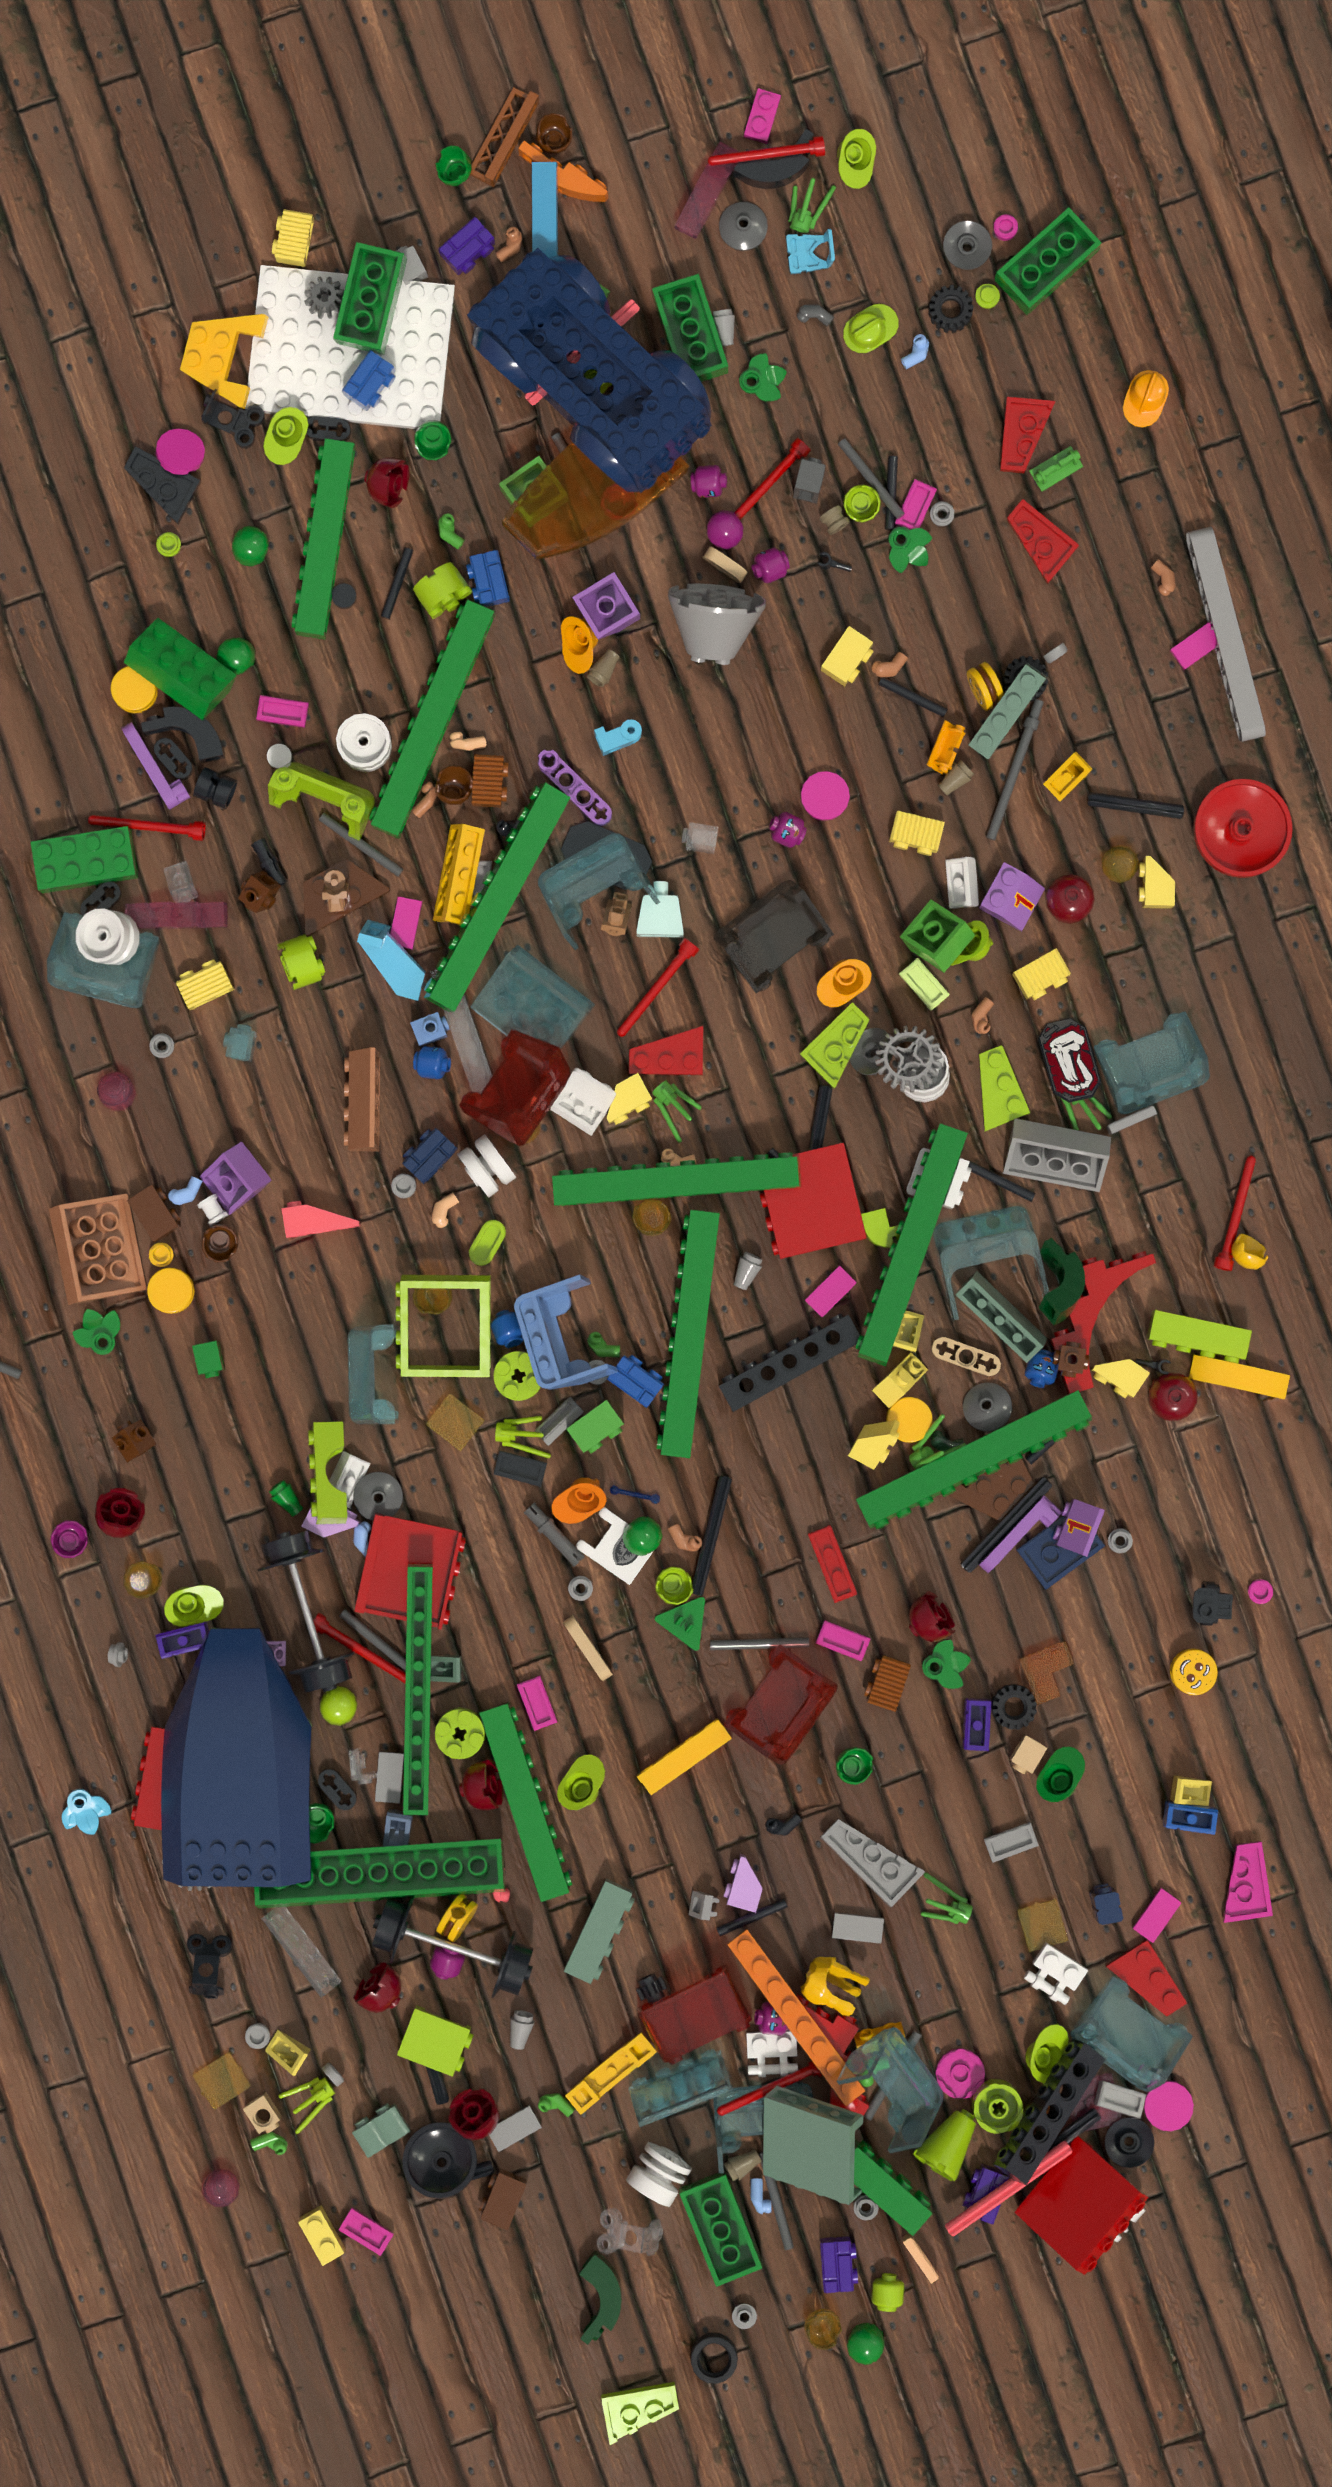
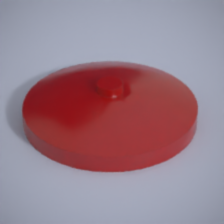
M1251 779L1231 780L1214 788L1200 803L1194 818V839L1202 857L1217 871L1238 878L1254 877L1273 868L1287 852L1292 838V819L1286 803L1271 787Z

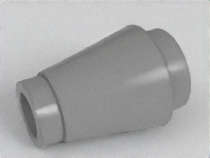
M732 309L712 312L722 346L733 345L735 315H732Z
M744 1252L743 1257L740 1256L733 1285L747 1290L762 1268L761 1263L763 1259L754 1254Z
M523 2010L514 2011L510 2023V2047L524 2049L535 2023L532 2013Z

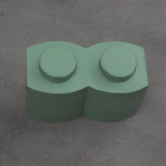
M386 2103L375 2110L377 2115L368 2119L366 2116L354 2124L356 2128L353 2129L352 2134L367 2158L410 2132V2127L396 2104L389 2106Z

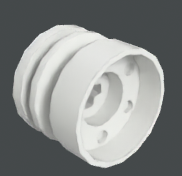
M921 1045L918 1057L923 1060V1063L928 1065L929 1054ZM940 1048L936 1052L942 1053V1058L937 1060L942 1063V1067L934 1068L939 1073L938 1077L929 1075L933 1083L929 1085L923 1081V1090H920L918 1085H914L915 1091L913 1093L910 1092L909 1086H906L904 1093L907 1097L914 1101L929 1102L943 1095L949 1084L950 1073L947 1057ZM913 1054L908 1055V1057L904 1056L905 1064L913 1062ZM911 1070L906 1074L905 1077L918 1075L922 1072V1070L920 1072L917 1070Z
M648 2142L644 2149L650 2155L641 2153L639 2156L642 2162L647 2165L646 2168L634 2165L626 2181L634 2189L651 2200L670 2207L679 2192L671 2182L684 2184L686 2179L681 2174L689 2175L692 2168L670 2149Z

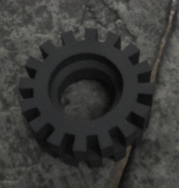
M950 285L948 288L943 286L940 291L937 290L929 304L928 314L931 317V323L933 325L936 324L938 330L944 329L945 333H948V331L956 333L958 329L960 331L964 329V326L970 322L973 312V300L968 296L969 293L966 290L965 292L962 291L960 286L954 288V285ZM949 300L957 302L960 306V313L953 318L946 317L941 309L943 303Z
M1021 656L1019 659H1014L1004 673L1003 683L1005 691L1009 689L1017 674L1021 672L1027 663L1048 677L1045 665H1042L1039 659L1034 660L1032 656L1028 658ZM1048 678L1045 680L1043 685L1035 694L1031 702L1034 701L1036 698H1039L1043 694L1048 684Z
M1016 1684L1005 1685L992 1698L991 1708L993 1716L1000 1725L1008 1729L1018 1730L1022 1727H1027L1034 1720V1715L1037 1713V1703L1034 1695L1024 1686ZM1017 1697L1022 1700L1024 1708L1020 1715L1010 1716L1006 1713L1005 1703L1009 1698Z

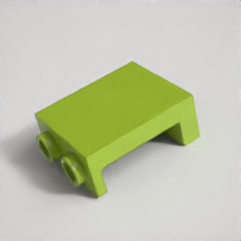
M416 2005L397 2055L453 2077L455 2070L458 2072L461 2070L465 2059L461 2057V2053L464 2047L469 2049L474 2034L470 2033L471 2026L460 2025L425 2011V2008Z

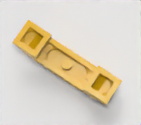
M1193 1355L1188 1378L1285 1400L1290 1375Z
M642 2032L586 2075L565 2097L580 2115L600 2100L601 2096L636 2067H640L657 2053V2050Z

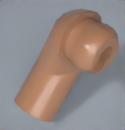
M511 227L507 230L506 246L495 252L500 263L516 255L521 249L522 234L516 227Z
M1158 559L1151 569L1161 577L1162 584L1158 587V591L1163 596H1168L1176 587L1175 574Z
M898 652L891 662H874L872 671L881 678L893 677L897 675L908 658L903 653Z
M427 782L422 787V792L426 795L411 809L418 818H421L433 806L437 797L435 786L432 782Z
M987 997L983 998L971 1014L973 1028L979 1034H986L991 1028L990 1024H988L987 1013L994 1003Z
M678 1523L668 1528L679 1549L693 1552L702 1546V1539L699 1536L684 1534Z

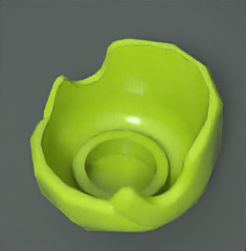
M857 485L850 488L847 492L843 506L851 519L857 522H866L874 519L879 513L881 500L877 491L872 487Z
M680 1567L666 1568L656 1578V1593L667 1604L679 1605L686 1602L693 1593L691 1577Z
M337 1686L336 1689L326 1691L320 1701L321 1715L331 1725L341 1726L350 1722L357 1710L355 1694L346 1687Z

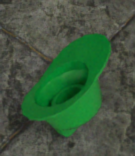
M1062 1747L1052 1754L1040 1772L1036 1783L1038 1794L1044 1800L1060 1802L1075 1792L1077 1784L1085 1771V1760L1078 1749Z

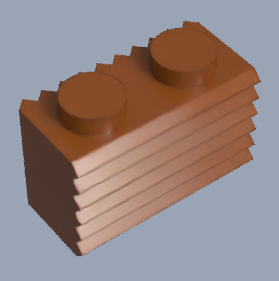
M474 754L472 806L502 808V801L507 802V787H503V777H508L509 763L504 762V756Z
M883 1654L881 1659L876 1658L872 1668V1672L876 1673L873 1683H867L864 1696L868 1697L867 1703L896 1712L911 1664Z

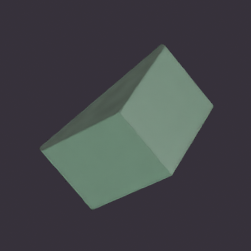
M462 1655L431 1656V1681L461 1682Z

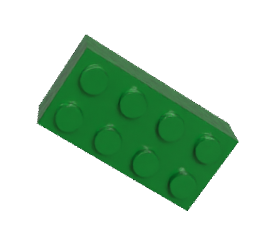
M1068 207L999 269L994 280L1018 307L1028 315L1099 251L1102 243Z
M356 242L333 336L337 344L365 351L371 350L381 355L385 354L408 260L404 253Z
M699 274L652 288V298L669 350L682 358L692 368L701 382L728 374L729 366Z
M157 618L130 645L124 660L127 666L202 721L231 691L237 676L160 618Z
M128 826L31 841L38 891L42 894L100 885L109 881L118 882L139 878L132 830Z
M855 2139L854 2185L914 2236L933 2214L930 2207V2199L919 2189L915 2192L910 2185L911 2182L903 2174L899 2173L897 2176L893 2172L892 2165L881 2156L878 2159L873 2152L874 2149L864 2140L859 2142Z
M726 2170L679 2188L680 2197L716 2287L762 2269V2261Z

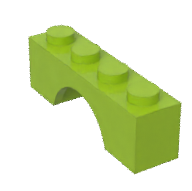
M313 1422L312 1430H308V1445H313V1454H309V1469H314V1478H310V1493H315V1502H311V1517H316V1524H346L347 1495L345 1492L333 1487L326 1476L325 1470L329 1460L343 1452V1422Z

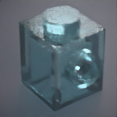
M237 1024V1028L230 1027V1033H225L223 1047H227L225 1055L227 1058L252 1062L257 1033L251 1031V1026Z

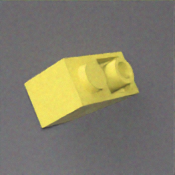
M1145 856L1143 862H1139L1138 872L1139 877H1143V887L1138 889V901L1142 902V908H1173L1175 906V881L1151 856Z
M638 1073L616 1085L614 1091L616 1097L610 1105L607 1121L609 1124L614 1122L615 1125H618L628 1119V1113L634 1110L640 1113L650 1107L648 1102L652 1101V1098Z
M911 1352L872 1391L890 1408L928 1369Z
M1130 1359L1094 1365L1090 1369L1095 1373L1093 1377L1104 1385L1109 1382L1115 1386L1113 1391L1125 1399L1127 1396L1134 1397L1150 1374V1372Z
M894 1420L864 1425L848 1456L874 1470L879 1461L884 1463L890 1452L887 1447L895 1445L900 1433L896 1432L900 1422Z

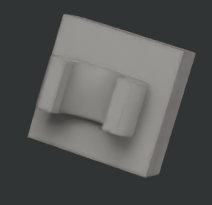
M692 1891L689 1915L701 1920H710V1916H717V1912L711 1911L712 1903H719V1899L701 1891Z

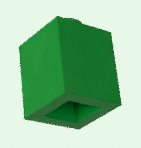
M219 1341L192 1346L198 1375L205 1374V1379L220 1376L219 1371L225 1370Z

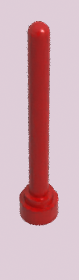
M823 136L813 137V140H808V143L713 155L708 158V164L714 166L810 153V155H815V157L825 156Z
M796 438L791 443L790 453L734 512L740 520L796 460L805 458L811 452L810 448L802 440Z
M96 815L88 817V823L91 825L117 828L128 826L130 829L185 834L196 841H204L206 823L203 821H194V823L184 825Z
M686 938L678 945L680 948L677 950L679 953L618 1028V1036L624 1037L684 961L686 959L689 960L691 956L694 958L700 949Z
M1252 1155L1248 1156L1245 1161L1222 1253H1219L1218 1257H1215L1213 1267L1221 1270H1233L1234 1261H1232L1231 1249L1236 1239L1256 1158Z
M321 1613L317 1614L313 1621L317 1633H325L406 1684V1672L329 1625L330 1622L326 1620V1616Z
M811 2061L808 2063V2066L719 2106L717 2113L720 2116L726 2115L765 2097L776 2086L785 2088L811 2075L813 2077L817 2075L821 2077L822 2074Z

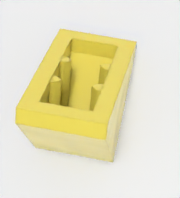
M905 1311L893 1347L916 1352L924 1315Z
M1174 1775L1170 1800L1176 1804L1209 1806L1212 1781Z
M277 2030L265 2051L291 2075L295 2076L311 2049L284 2032Z

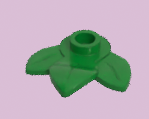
M766 353L759 354L750 360L748 370H745L740 376L739 385L744 392L755 394L762 401H776L781 398L780 391L776 386L784 380L787 371L782 367L769 365ZM753 378L756 384L750 386L747 384V380Z
M906 527L894 528L889 535V544L892 547L889 559L895 570L902 573L908 563L916 566H927L929 557L924 546L932 540V536L922 528L911 530ZM901 534L906 538L903 544L897 542V537Z
M87 1309L83 1316V1328L73 1331L74 1339L80 1346L92 1348L97 1354H109L115 1347L114 1337L120 1331V1318L114 1310L103 1317L98 1312ZM105 1338L108 1342L107 1346L101 1347L99 1340Z
M944 1640L934 1647L932 1655L924 1659L922 1670L928 1678L937 1679L945 1688H960L963 1686V1681L959 1672L968 1666L971 1658L962 1652L953 1651L952 1640ZM937 1662L939 1664L937 1671L930 1670L931 1663Z

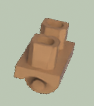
M336 869L328 871L324 877L322 900H328L329 912L344 911L345 898L349 894V883H345V875Z
M614 892L613 900L608 899L601 930L606 931L612 936L625 935L632 904L627 903L629 895Z

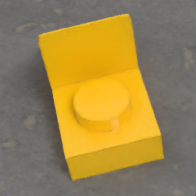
M1074 752L1043 785L1061 801L1093 769L1077 752Z

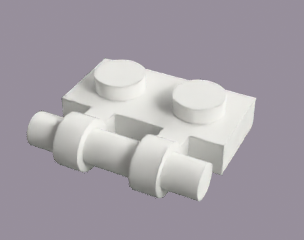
M1046 1942L1032 1962L1033 1965L1039 1968L1037 1974H1034L1028 1970L1024 1975V1979L1030 1982V1986L1036 1990L1041 1989L1049 1994V1998L1053 2001H1059L1066 2005L1070 1996L1065 1994L1063 1990L1067 1986L1075 1991L1088 1972V1969ZM1047 1974L1058 1980L1055 1986L1045 1981Z
M786 2030L785 2034L780 2036L762 2034L760 2031L746 2032L747 2057L757 2058L758 2065H748V2075L766 2077L769 2074H781V2076H786L798 2070L797 2063L788 2064L787 2057L797 2056L796 2039L790 2030ZM780 2057V2064L765 2065V2058Z

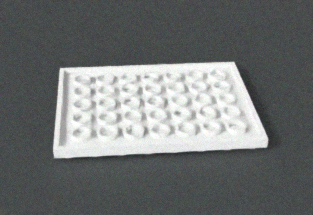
M261 265L255 315L265 314L269 318L264 338L253 336L248 377L250 392L245 410L251 405H257L262 408L265 414H275L282 408L294 407L301 410L307 418L312 416L330 417L352 423L417 429L419 425L428 420H438L441 422L455 285L409 281L410 284L405 286L402 280L385 354H377L394 366L396 378L389 388H383L380 393L382 398L375 408L370 407L368 411H365L345 397L342 389L369 351L337 344L333 336L339 314L332 311V318L329 319L327 313H324L323 318L320 319L318 318V311L311 314L309 312L311 306H306L304 300L309 298L305 296V290H312L309 286L311 281L317 285L319 284L318 277H322L323 282H326V279L331 277L332 284L339 281L341 284L340 289L345 290L348 274ZM327 294L322 295L323 302L328 301Z

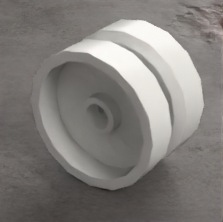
M366 713L353 715L346 719L338 729L336 737L337 749L344 762L353 770L360 772L375 771L382 767L389 759L392 750L391 736L385 724L376 716ZM364 739H367V740H368V744H367V745L361 746V745L359 744V743H363Z
M94 909L86 913L79 921L76 929V943L79 951L86 959L108 965H121L129 961L136 953L139 945V930L136 922L127 914L109 909Z
M484 1134L475 1141V1146L481 1153L479 1158L468 1147L457 1155L466 1166L464 1169L476 1186H480L489 1198L499 1191L498 1185L492 1178L493 1175L496 1174L500 1181L506 1185L513 1181L516 1176Z

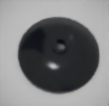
M432 2123L422 2127L409 2139L403 2153V2170L408 2182L420 2194L435 2199L449 2198L464 2190L471 2182L477 2167V2153L473 2141L465 2139L458 2134L449 2123ZM440 2159H446L444 2167L438 2166Z

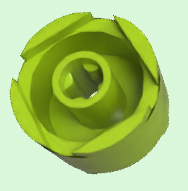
M451 562L434 569L435 573L429 578L427 575L424 576L413 588L415 595L432 619L439 617L446 609L448 612L454 611L461 605L459 600L466 598L472 593L463 576Z
M303 934L277 944L278 950L283 949L280 959L289 982H295L292 985L293 990L322 980L321 976L324 975L325 969L321 959L316 960L314 953L317 948L312 936L307 937Z
M522 1351L508 1353L496 1364L494 1382L498 1391L506 1398L515 1401L527 1400L536 1395L541 1387L536 1382L528 1353ZM516 1369L526 1374L522 1378V1383L512 1379Z
M458 1707L447 1711L441 1717L435 1729V1740L439 1749L445 1755L453 1759H465L479 1751L484 1742L486 1732L478 1713L467 1708ZM457 1727L460 1730L465 1729L467 1731L464 1735L465 1739L455 1737L454 1734L457 1731Z
M989 2079L973 2095L972 2110L978 2124L984 2130L993 2134L1009 2132L1018 2126L1023 2117V2102L1012 2084L1000 2079ZM1001 2102L1003 2108L1001 2110L997 2108L994 2111L992 2105Z

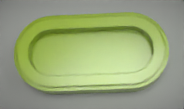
M489 1220L482 1226L469 1250L470 1260L474 1264L485 1266L492 1261L506 1236V1229L500 1221Z

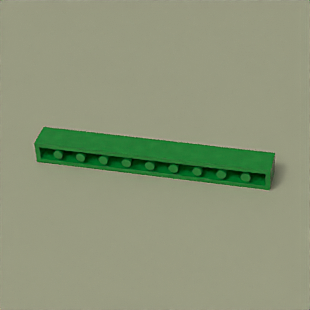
M467 600L465 606L461 604L456 614V618L459 619L455 628L451 627L446 638V641H449L446 650L442 649L436 662L439 664L436 673L432 672L428 679L427 685L430 688L427 695L422 694L417 708H420L418 716L417 718L413 716L409 723L408 730L411 731L407 740H402L398 749V753H401L399 760L392 763L388 773L391 776L388 785L384 784L379 793V798H382L378 807L374 806L369 820L372 821V828L398 839L401 837L412 811L411 809L416 802L495 618V611Z
M547 783L539 784V786L535 785L529 795L530 803L527 807L524 806L517 817L520 820L517 827L512 828L506 837L508 843L505 849H501L494 859L496 865L493 871H488L482 882L485 885L481 893L477 892L472 899L471 905L473 908L469 914L466 913L459 924L462 927L457 936L454 935L448 944L450 949L448 954L439 960L436 966L438 972L435 978H430L424 988V991H426L424 998L448 1012H455L571 798Z
M941 1123L938 1130L933 1129L928 1141V1143L932 1144L930 1153L924 1152L920 1164L924 1166L922 1175L917 1174L912 1188L916 1189L914 1198L909 1197L904 1209V1211L908 1212L906 1221L900 1220L896 1231L900 1238L897 1244L892 1243L888 1257L892 1258L890 1266H884L880 1280L884 1281L881 1290L876 1289L871 1302L876 1304L873 1313H867L863 1325L868 1327L865 1336H859L855 1349L860 1350L858 1354L860 1358L885 1367L887 1365L967 1138V1132Z
M792 1152L779 1153L778 1158L769 1159L768 1154L754 1155V1160L744 1161V1156L729 1157V1162L720 1163L719 1158L705 1159V1164L695 1165V1160L680 1161V1166H671L670 1162L656 1163V1168H646V1164L631 1165V1170H622V1166L607 1167V1172H597V1168L582 1169V1174H573V1170L558 1171L557 1176H552L555 1206L801 1187L799 1157H793Z
M690 1210V1215H685L683 1229L688 1230L687 1239H682L680 1254H685L684 1264L679 1263L677 1278L682 1279L681 1288H676L674 1302L679 1303L678 1313L673 1312L671 1327H676L675 1337H670L668 1350L673 1352L672 1362L667 1361L665 1376H670L669 1386H664L663 1400L667 1401L666 1411L661 1410L659 1425H664L663 1435H658L657 1449L661 1450V1455L690 1458L720 1213Z
M1079 1390L857 1498L856 1501L870 1529L873 1527L876 1530L883 1528L889 1524L888 1520L896 1516L898 1519L912 1513L911 1509L918 1505L921 1508L934 1502L933 1498L941 1494L943 1497L948 1496L956 1491L955 1487L963 1483L965 1486H968L978 1481L977 1476L985 1472L987 1475L993 1474L1001 1469L1000 1465L1006 1462L1013 1464L1023 1458L1022 1454L1031 1451V1453L1038 1452L1045 1448V1443L1051 1440L1058 1442L1066 1438V1433L1073 1429L1076 1432L1085 1429L1090 1425L1089 1421L1092 1420V1416Z
M408 1564L403 1815H428L433 1564Z

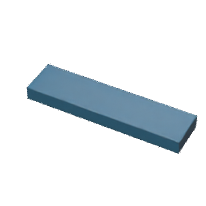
M532 162V252L539 248L548 258L558 256L557 162Z

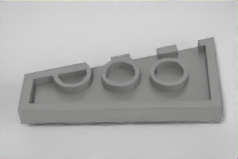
M839 1819L820 1836L889 1907H892L925 1873L922 1869L889 1851L884 1846L876 1843Z

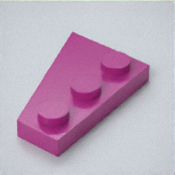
M1262 1842L1236 1844L1223 1923L1273 1916Z

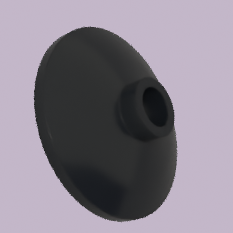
M1126 2117L1117 2120L1109 2127L1105 2136V2148L1108 2156L1122 2167L1133 2168L1144 2164L1154 2150L1155 2141L1151 2129L1145 2122L1137 2118ZM1132 2137V2144L1126 2145L1124 2143L1125 2138Z

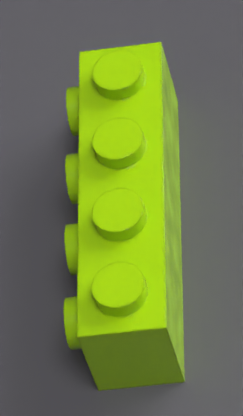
M1152 1310L1147 1340H1152L1153 1346L1166 1348L1167 1344L1175 1345L1177 1351L1190 1353L1191 1349L1201 1351L1200 1356L1215 1358V1354L1225 1356L1224 1361L1239 1364V1359L1246 1360L1252 1330Z

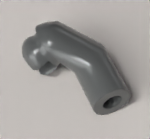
M818 304L802 305L797 313L798 320L803 323L807 322L809 318H817L827 327L834 319L833 315Z

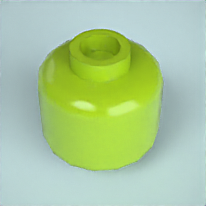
M882 2273V2277L876 2278L873 2281L872 2303L880 2311H897V2308L901 2307L904 2302V2283L897 2279L896 2274Z

